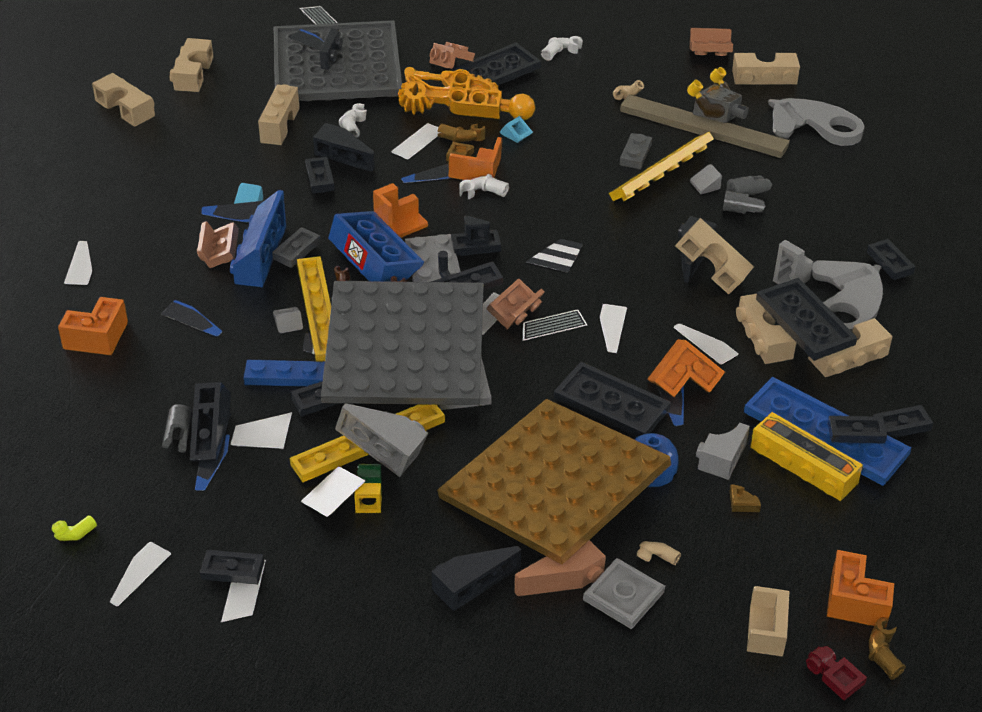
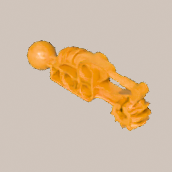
M407 67L404 70L407 82L402 83L401 89L398 92L399 104L401 107H404L406 112L412 110L413 115L417 111L423 114L424 109L430 110L434 103L449 106L450 111L457 115L500 119V113L503 111L510 112L514 119L520 116L523 120H527L532 117L535 111L534 100L529 95L517 94L511 100L502 99V91L498 89V85L495 82H492L489 78L483 79L480 75L475 77L474 74H470L464 69L433 74L415 71L414 68ZM422 80L442 81L445 87L430 86Z

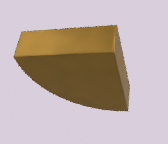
M453 142L446 154V161H449L451 153L471 156L474 153V146Z
M730 486L732 512H760L761 504L756 495H751L742 486Z

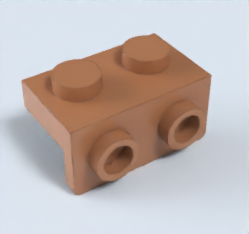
M691 28L690 50L695 51L696 55H707V52H715V55L726 56L727 52H733V43L731 42L732 31L731 29Z
M446 42L445 45L434 43L430 51L429 63L453 69L456 57L473 61L475 53L468 52V47Z
M207 221L202 223L197 254L202 261H205L209 268L235 259L239 230L236 224L233 222L213 230Z
M517 279L492 301L486 309L506 329L514 323L518 326L528 316L526 314L528 310L534 312L542 303L540 298L545 291L540 289L537 293H534L520 279Z

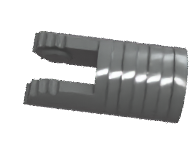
M746 176L729 179L727 191L754 196L757 193L770 190L772 184L769 179H765L762 176Z
M726 190L723 211L746 214V211L758 213L763 212L766 207L763 200L751 198L749 194Z
M178 404L169 409L162 447L168 448L172 439L180 440L178 451L182 453L186 451L193 416L192 409L188 406Z

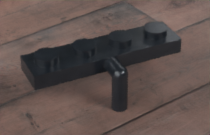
M440 251L438 253V272L441 278L431 281L483 283L484 291L502 285L503 276L494 262L451 275L448 270V253Z

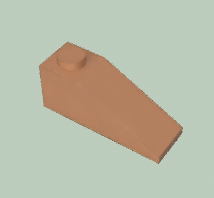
M590 540L563 565L546 556L515 574V594L517 596L583 588L591 582L594 583L605 571L606 556Z

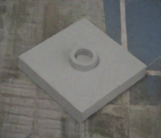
M616 558L583 594V600L632 629L665 591V586Z

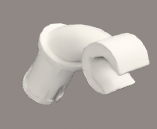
M578 36L570 38L552 37L548 42L549 44L541 51V56L543 59L550 61L563 48H568L569 52L577 54L578 48L581 49L583 40Z
M354 104L352 109L341 116L338 121L340 127L347 129L355 137H358L360 133L355 122L366 120L367 110H364V104Z
M491 174L471 180H463L460 182V196L463 192L468 191V199H471L475 195V190L482 189V191L488 190L504 197L508 192L509 183L497 180Z

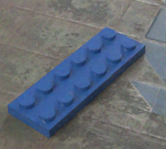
M774 377L744 407L745 414L761 422L771 412L784 418L863 464L861 475L882 486L886 484L910 455L911 447L888 435L885 444L831 443L828 428L829 416L849 415Z

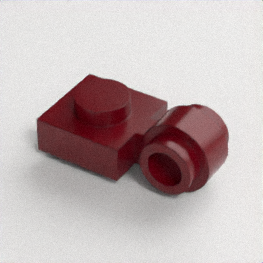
M819 646L808 654L806 664L809 670L814 674H823L822 681L843 700H846L865 685L867 677L845 657L836 662V655L828 646Z

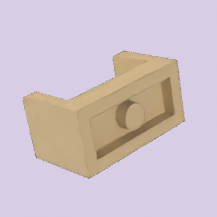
M758 586L753 588L750 603L747 651L783 656L787 640L789 591Z

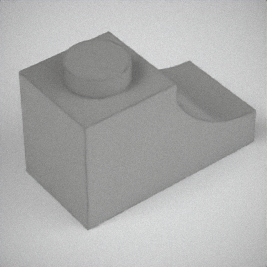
M784 240L779 244L773 281L781 284L799 278L803 283H806L810 280L813 261L804 256V250Z
M739 423L735 429L728 433L720 435L710 433L705 443L700 442L696 452V457L699 458L698 469L729 480L747 445L750 426Z

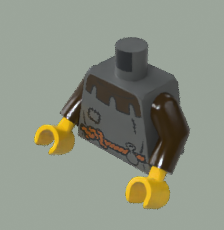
M722 67L715 68L710 74V79L714 83H718V85L713 84L701 91L703 85L698 80H694L687 89L689 95L696 97L693 114L727 123L735 117L745 119L748 115L749 107L741 105L742 95L731 91L727 82L722 80L726 75V71Z

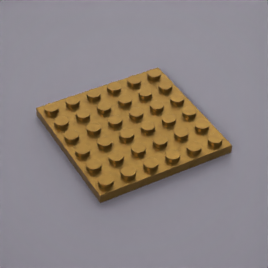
M546 399L437 491L440 499L563 565L671 465V458L656 449Z

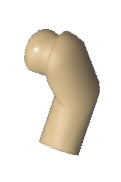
M637 80L632 85H620L613 91V97L616 100L626 99L629 94L636 96L644 88V84L641 80Z
M644 541L639 545L640 549L637 551V556L647 562L651 560L654 554L676 565L681 557L679 551L661 542Z

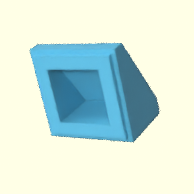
M518 116L507 123L500 133L519 143L531 135L533 131Z
M241 183L234 204L263 201L261 186Z

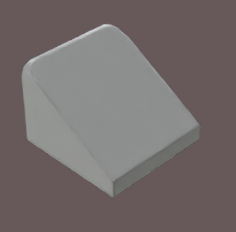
M710 164L690 179V183L700 194L719 190L722 176Z
M297 307L275 310L273 312L279 333L303 329L301 312Z

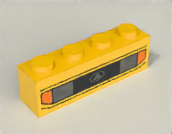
M771 412L753 429L750 446L752 449L839 501L859 483L863 464L777 414Z

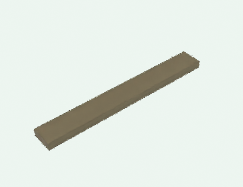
M630 94L620 107L621 112L699 135L710 131L713 139L778 158H782L789 147L790 140L731 123H723L697 116L689 111Z

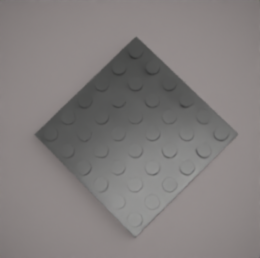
M395 21L274 26L275 87L283 84L298 87L299 101L350 100L354 98L398 96L402 79ZM335 28L339 29V35L343 40L342 49L338 50L336 61L332 62L329 70L321 69L319 50L291 40L289 37L303 29L325 41L330 29Z
M334 281L321 391L322 403L480 405L483 283Z

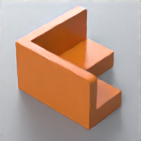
M497 137L493 150L480 148L477 157L451 153L449 156L448 177L471 180L491 174L494 178L501 160L502 138Z
M393 183L373 191L374 212L400 238L428 227V221L419 214L418 198L414 194L398 200V187Z
M100 297L92 313L67 310L58 326L63 348L66 350L112 355L128 323L124 300Z
M678 339L647 380L657 384L670 396L675 397L689 378L706 392H711L725 371L688 341Z
M837 550L832 570L827 617L875 626L880 618H888L889 620L893 604L894 583L864 578L867 555Z

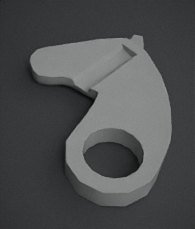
M786 98L782 100L770 99L768 101L769 105L774 108L773 132L776 137L788 139L795 129L805 124L813 127L828 142L840 146L854 145L860 142L863 136L865 126L862 120L843 108L807 99ZM842 125L849 127L853 131L839 132L834 130L832 126Z
M823 260L814 262L812 265L813 278L818 281L831 283L841 290L823 303L832 312H846L856 318V321L852 323H844L851 332H853L854 325L876 318L883 295V286L879 275L880 265L871 266L870 264Z

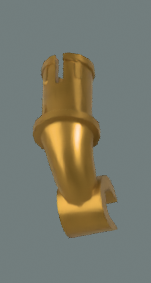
M442 123L437 132H441L437 134L438 137L457 143L471 140L482 141L485 139V126L478 128V124L471 125V130H464L462 127L455 128Z
M880 618L877 620L870 635L869 659L875 661L889 678L893 680L904 672L906 666L889 649L888 643L891 641L897 627L892 630L884 629L888 618Z

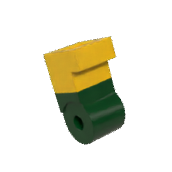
M359 464L357 476L365 480V482L354 494L356 513H381V464ZM363 498H376V502L372 505H365L361 501Z

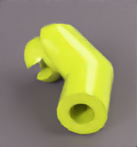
M91 516L85 517L75 526H67L65 521L60 520L52 525V531L55 533L54 537L59 541L80 540L97 527V524Z

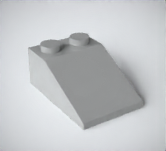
M347 403L341 409L335 428L399 477L418 456L428 435V432L425 431L420 423L411 421L405 416Z

